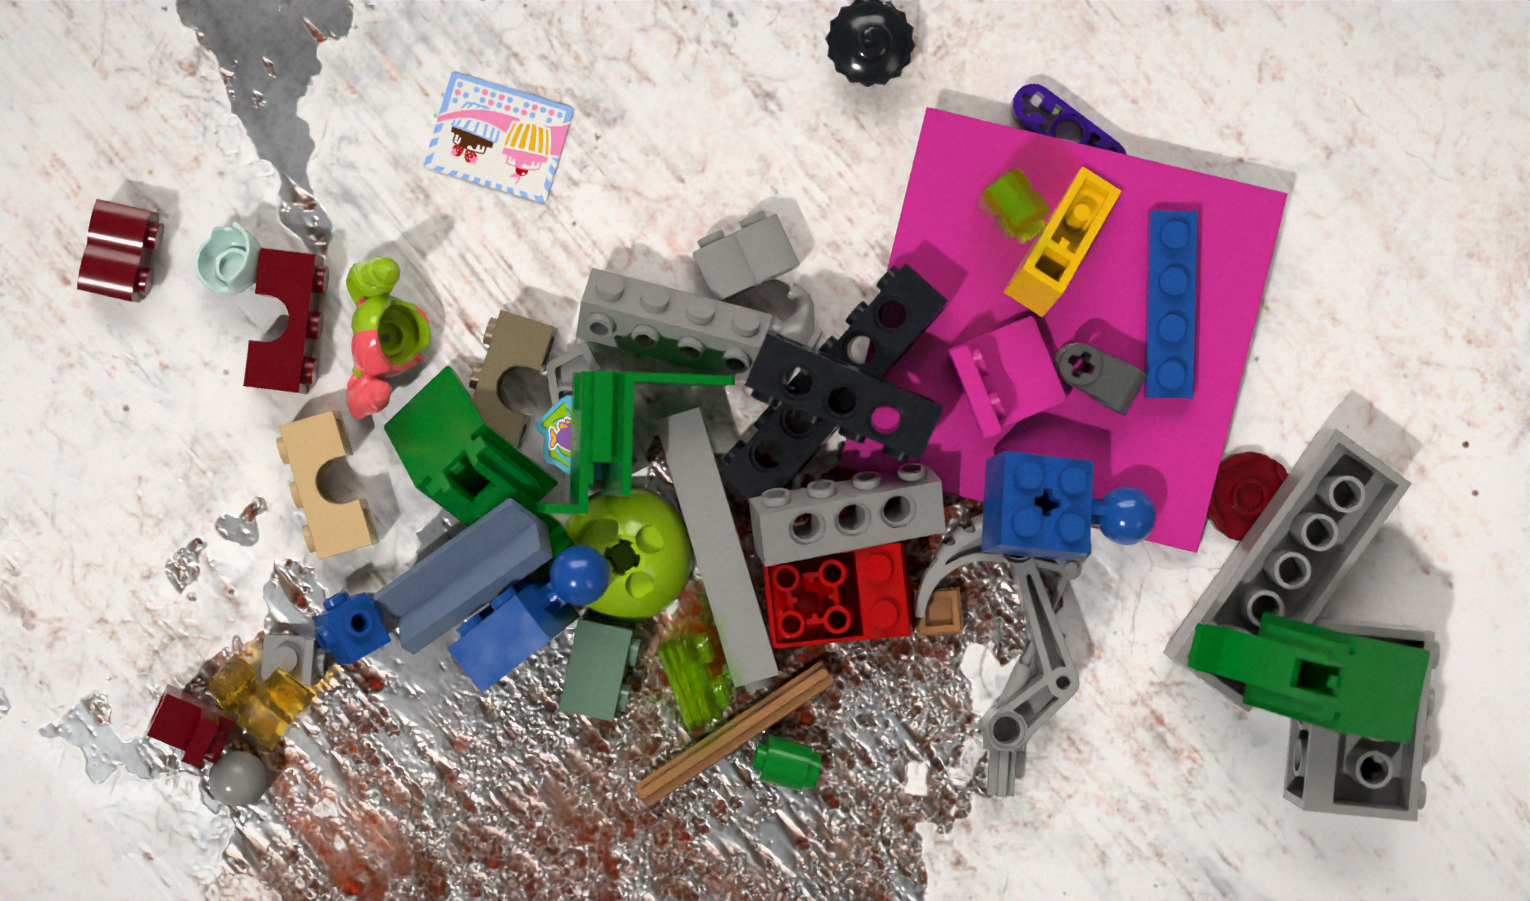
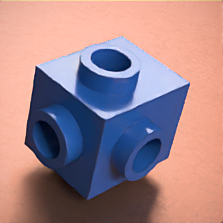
M347 590L341 591L323 601L322 605L325 610L312 617L317 626L314 629V634L319 645L325 652H331L338 666L353 664L391 641L382 624L384 621L382 609L374 604L372 597L368 598L366 592L349 595Z

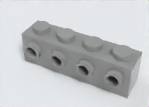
M592 268L580 304L576 337L720 375L735 376V379L747 381L769 329L772 314Z

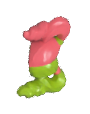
M378 255L370 260L353 264L346 278L347 290L357 308L353 313L351 322L354 334L351 342L354 367L352 369L353 375L347 383L346 404L350 414L359 420L364 419L370 414L378 413L387 407L392 388L386 378L400 375L406 370L415 368L417 362L424 361L425 357L421 352L428 348L431 339V331L426 314L415 304L389 295L400 277L401 270L399 264L392 258ZM382 335L387 337L386 342L382 341Z

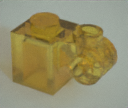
M237 657L230 658L209 680V689L215 697L216 703L222 709L233 711L239 716L236 722L239 726L273 751L300 721L315 694L305 686H302L301 683L280 667L264 683H260L254 680L256 674L248 662Z

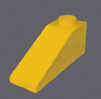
M1082 166L1023 257L1003 293L1043 317L1065 291L1119 197L1121 190Z

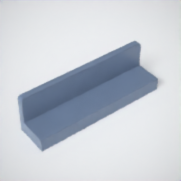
M506 499L373 595L374 604L398 619L401 647L413 655L553 558L547 523L515 500Z

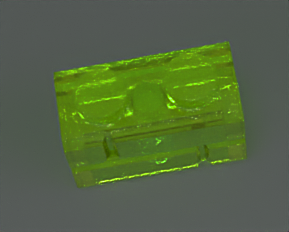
M1013 168L976 195L977 198L975 200V203L987 218H993L991 224L1003 240L1016 238L1020 244L1028 242L1048 227L1043 218L1049 215L1048 212L1050 210V207L1038 191H1031L1033 185L1021 168Z

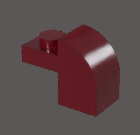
M167 684L148 723L147 736L180 749L181 761L199 768L203 759L217 764L236 721L231 715L214 704Z

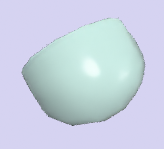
M235 222L232 224V227H214L211 237L200 246L194 260L197 278L210 291L216 294L233 295L241 293L256 283L259 254L262 247L251 232Z

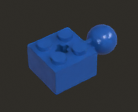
M1004 451L987 459L985 464L981 552L1070 561L1090 554L1091 526H1099L1103 535L1116 544L1134 545L1145 540L1153 531L1157 518L1156 507L1147 493L1133 486L1116 487L1107 492L1102 499L1092 498L1094 461ZM1034 500L1037 501L1039 506H1035Z
M575 545L561 551L554 559L550 569V576H541L533 582L527 575L489 603L490 605L480 613L474 615L455 630L461 638L447 649L481 693L576 621L580 615L572 605H588L604 595L610 583V568L607 560L598 550L590 546Z

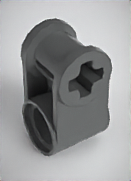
M1068 343L1060 347L1055 353L1053 360L1057 375L1063 382L1086 393L1092 400L1123 416H1126L1148 375L1135 366L1117 357L1109 356L1095 347L1084 343ZM1083 353L1081 361L1087 365L1084 372L1076 371L1072 375L1073 366L1068 363L1069 357L1080 356Z

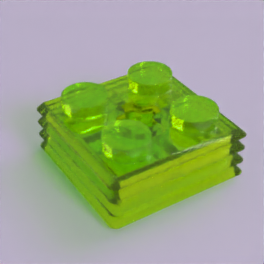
M690 626L687 631L681 630L679 634L673 633L670 638L664 636L657 646V651L686 728L693 731L696 725L702 728L704 722L711 725L713 718L720 721L725 707L730 706L729 701H732L724 676L719 675L715 677L710 662H713V658L716 656L707 632L698 634L697 629Z

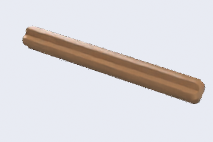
M823 662L815 663L636 783L635 790L641 801L648 807L653 806L831 687L835 681L829 669Z

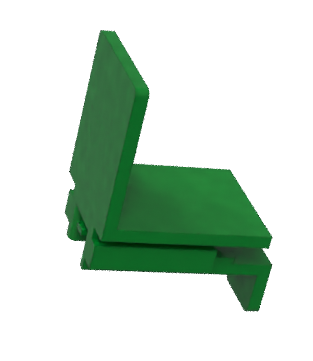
M450 366L443 368L384 425V430L415 488L469 527L509 498L515 500L547 523L553 558L536 569L543 577L550 573L552 563L561 551L576 545L560 520L552 514L537 512L538 502L559 484L557 479L486 423L458 374Z
M613 371L573 372L569 504L538 503L537 512L547 514H588L589 486H593L594 462H602L601 495L631 497L634 385L712 388L735 385V376Z
M1263 612L1258 636L1226 627L1197 623L1187 667L1195 671L1217 674L1247 683L1242 704L1338 733L1409 743L1430 652L1420 648L1355 636Z

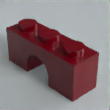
M260 248L255 294L279 299L287 308L289 322L286 331L276 340L269 342L249 340L243 386L308 394V386L315 385L318 373V359L312 358L314 339L320 340L324 324L323 312H318L320 293L326 294L329 283V267L323 266V257L316 254Z

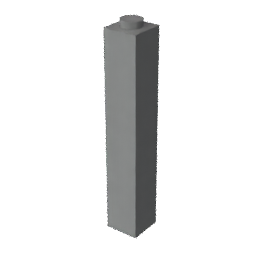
M698 407L657 419L655 423L734 687L745 685L746 692H751L771 686L773 684L771 677L779 675V669L701 408Z

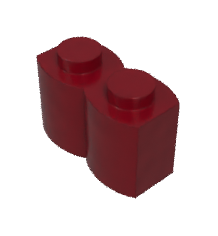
M97 199L89 223L87 245L80 264L77 289L140 303L142 296L150 293L154 281V269L149 268L152 251L158 250L163 240L164 225L159 223L160 213Z

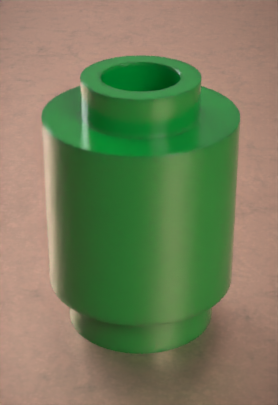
M768 736L765 744L757 743L751 769L758 771V781L796 791H801L802 788L813 790L818 779L822 754L812 752L811 746Z

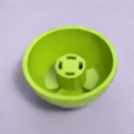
M631 487V497L601 495V492L588 498V514H571L565 523V527L575 544L590 546L598 550L605 557L610 568V583L604 595L591 604L581 606L591 614L608 621L620 623L646 620L669 608L685 589L693 567L694 551L686 523L680 513L659 495ZM612 557V560H613L614 564H615L616 566H618V567L616 568V567L613 565V563L611 562V559H607V558Z

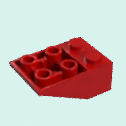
M905 540L767 567L763 564L772 649L910 636L915 631Z

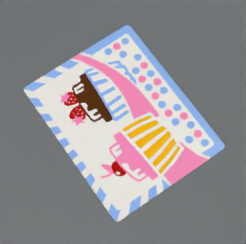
M452 72L425 158L424 167L545 203L574 109L564 104L462 73Z

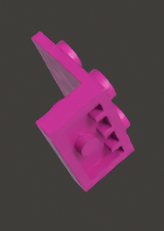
M1032 316L1025 317L946 350L979 432L985 439L1003 432L1001 428L1064 403L1067 399L1038 325Z

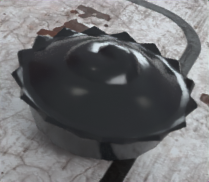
M854 0L850 6L841 7L838 16L830 21V32L825 37L829 46L827 56L834 62L836 72L845 75L850 83H861L865 87L874 84L886 85L890 79L900 77L903 68L911 63V53L916 47L912 38L914 27L907 22L906 13L897 10L892 1Z

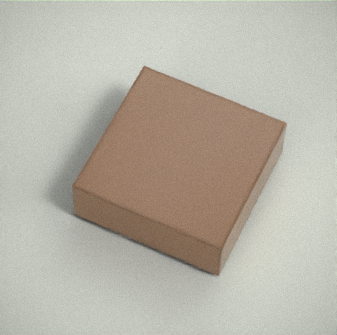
M960 587L934 588L927 602L925 617H915L916 636L963 633ZM918 589L913 590L914 604Z

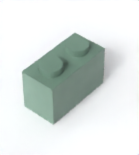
M581 616L578 619L558 710L612 722L616 717L617 711H626L631 685L623 683L626 667L636 666L641 640L633 638L635 627Z

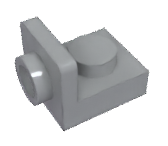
M266 633L264 634L261 680L302 683V686H313L319 683L320 676L326 675L329 654L322 649L315 636Z

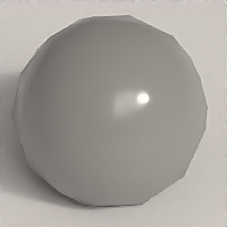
M239 750L226 753L220 757L217 764H213L208 778L209 788L214 798L221 804L228 806H242L255 803L261 799L268 783L266 767L260 759L252 753Z

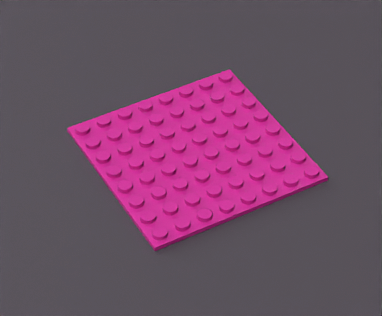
M926 107L887 271L894 265L900 270L906 263L951 303L884 377L889 381L939 401L943 405V410L921 460L910 456L907 463L929 465L942 482V492L984 502L986 460L1004 451L1094 461L1092 498L1102 499L1107 492L1120 486H1133L1143 490L1154 502L1157 512L1155 527L1145 541L1197 553L1288 193ZM1083 166L1121 190V193L1065 291L1047 313L1041 317L1003 293L1060 199ZM1148 212H1198L1193 399L1145 398L1143 383L1126 416H1123L1089 398V395L1063 382L1059 378L1067 397L1064 403L1001 428L1003 432L986 439L982 437L946 350L1025 317L1032 316L1038 325L1052 363L1055 353L1060 347L1068 343H1084L1095 347L1109 356L1117 357L1144 372ZM899 302L887 304L882 311V320L891 329L900 327L906 319V310ZM871 339L864 363L869 362L875 354V346ZM1083 353L1080 356L1069 357L1068 363L1073 366L1072 375L1076 371L1084 372L1087 365L1081 361ZM889 405L878 407L872 414L873 423L882 429L892 428L899 420L898 411ZM846 438L839 467L858 472L874 471L881 474L897 471L899 466L907 463L881 452L884 445L869 438H866L864 444ZM1034 500L1035 506H1039L1037 501ZM1091 526V528L1099 529V526Z

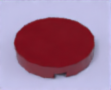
M1251 451L1230 454L1220 461L1206 517L1215 530L1229 539L1242 541L1289 474L1282 464L1267 455Z

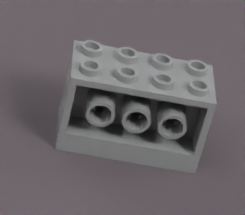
M1317 617L1313 625L1355 636L1428 650L1430 658L1409 743L1338 733L1291 718L1283 797L1303 811L1417 822L1418 809L1422 810L1426 802V785L1424 781H1421L1422 764L1428 762L1431 751L1430 737L1425 734L1427 716L1433 714L1435 707V691L1433 688H1430L1431 670L1437 668L1440 657L1439 643L1434 641L1435 632L1406 625Z

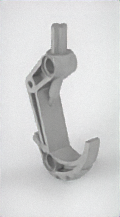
M983 513L971 518L970 527L965 530L960 526L957 527L950 534L951 540L947 544L942 543L933 555L935 558L929 567H926L918 587L913 616L925 617L927 602L934 588L947 574L956 568L980 561L1009 564L1030 644L1021 664L1015 663L998 703L983 716L981 729L983 734L982 748L989 750L987 795L1014 797L1017 752L1024 751V745L1032 735L1071 699L1079 688V676L1054 611L1068 580L1078 578L1081 574L1082 566L1078 559L1064 561L1026 556L1011 557L1007 554L981 552ZM1042 568L1056 571L1060 576L1050 600L1039 574ZM1034 657L1037 666V673L1035 676L1029 679L1033 670L1029 668V666ZM1001 717H1012L1016 726L1013 735L1006 740L996 739L993 735L995 722Z

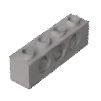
M907 463L899 466L897 471L881 474L874 471L860 472L855 474L853 479L838 482L816 480L809 483L806 488L789 491L785 488H773L764 491L762 496L749 498L754 547L765 567L946 532L942 482L929 465L921 463ZM900 496L898 503L894 507L884 509L885 503L890 498ZM852 504L856 505L850 515L838 517L844 507ZM811 513L806 523L793 526L795 519L799 515Z

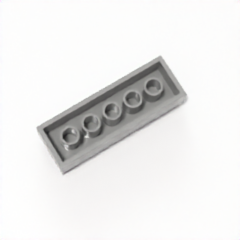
M1322 428L1162 653L1233 704L1250 712L1253 707L1242 704L1247 683L1217 674L1195 671L1187 667L1197 623L1226 627L1258 636L1263 612L1313 624L1412 483L1339 430Z

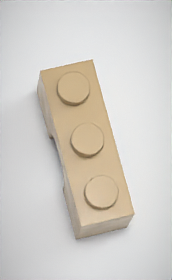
M332 410L279 426L282 437L276 439L277 448L284 464L290 463L295 481L290 482V492L295 506L298 509L302 507L304 509L308 525L303 526V535L310 553L316 552L318 560L380 543L367 499H359L346 504L340 503L331 498L325 489L324 477L328 467L336 460L353 455L341 411Z

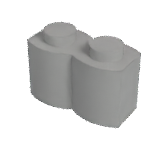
M760 211L741 220L739 224L742 229L725 237L723 231L719 230L697 241L700 249L693 252V257L713 299L725 302L799 267L798 258L777 214L767 217L764 211Z

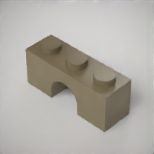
M500 310L498 319L491 317L487 324L483 344L489 345L484 363L476 362L470 378L469 388L475 389L472 400L486 423L520 449L530 416L516 412L506 405L501 393L502 383L505 377L517 368L527 367L544 372L546 368L545 363L548 362L558 329L545 323Z

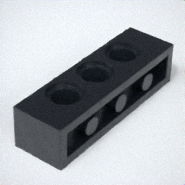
M770 329L767 331L744 385L753 389L750 396L760 402L777 407L778 402L782 401L796 407L795 416L815 425H821L823 419L840 426L838 434L860 444H864L866 438H869L884 445L881 452L906 463L910 456L921 460L943 410V405L939 401ZM793 368H803L811 375L812 384L803 392L792 391L785 383L786 373ZM841 386L851 389L856 396L854 405L843 411L833 408L828 400L830 392L836 387ZM883 405L892 406L899 413L897 424L889 429L879 428L872 421L873 412Z

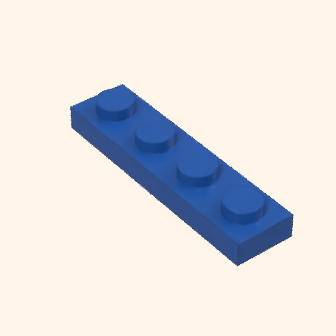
M1148 212L1144 372L1148 375L1144 381L1145 398L1193 399L1198 212Z

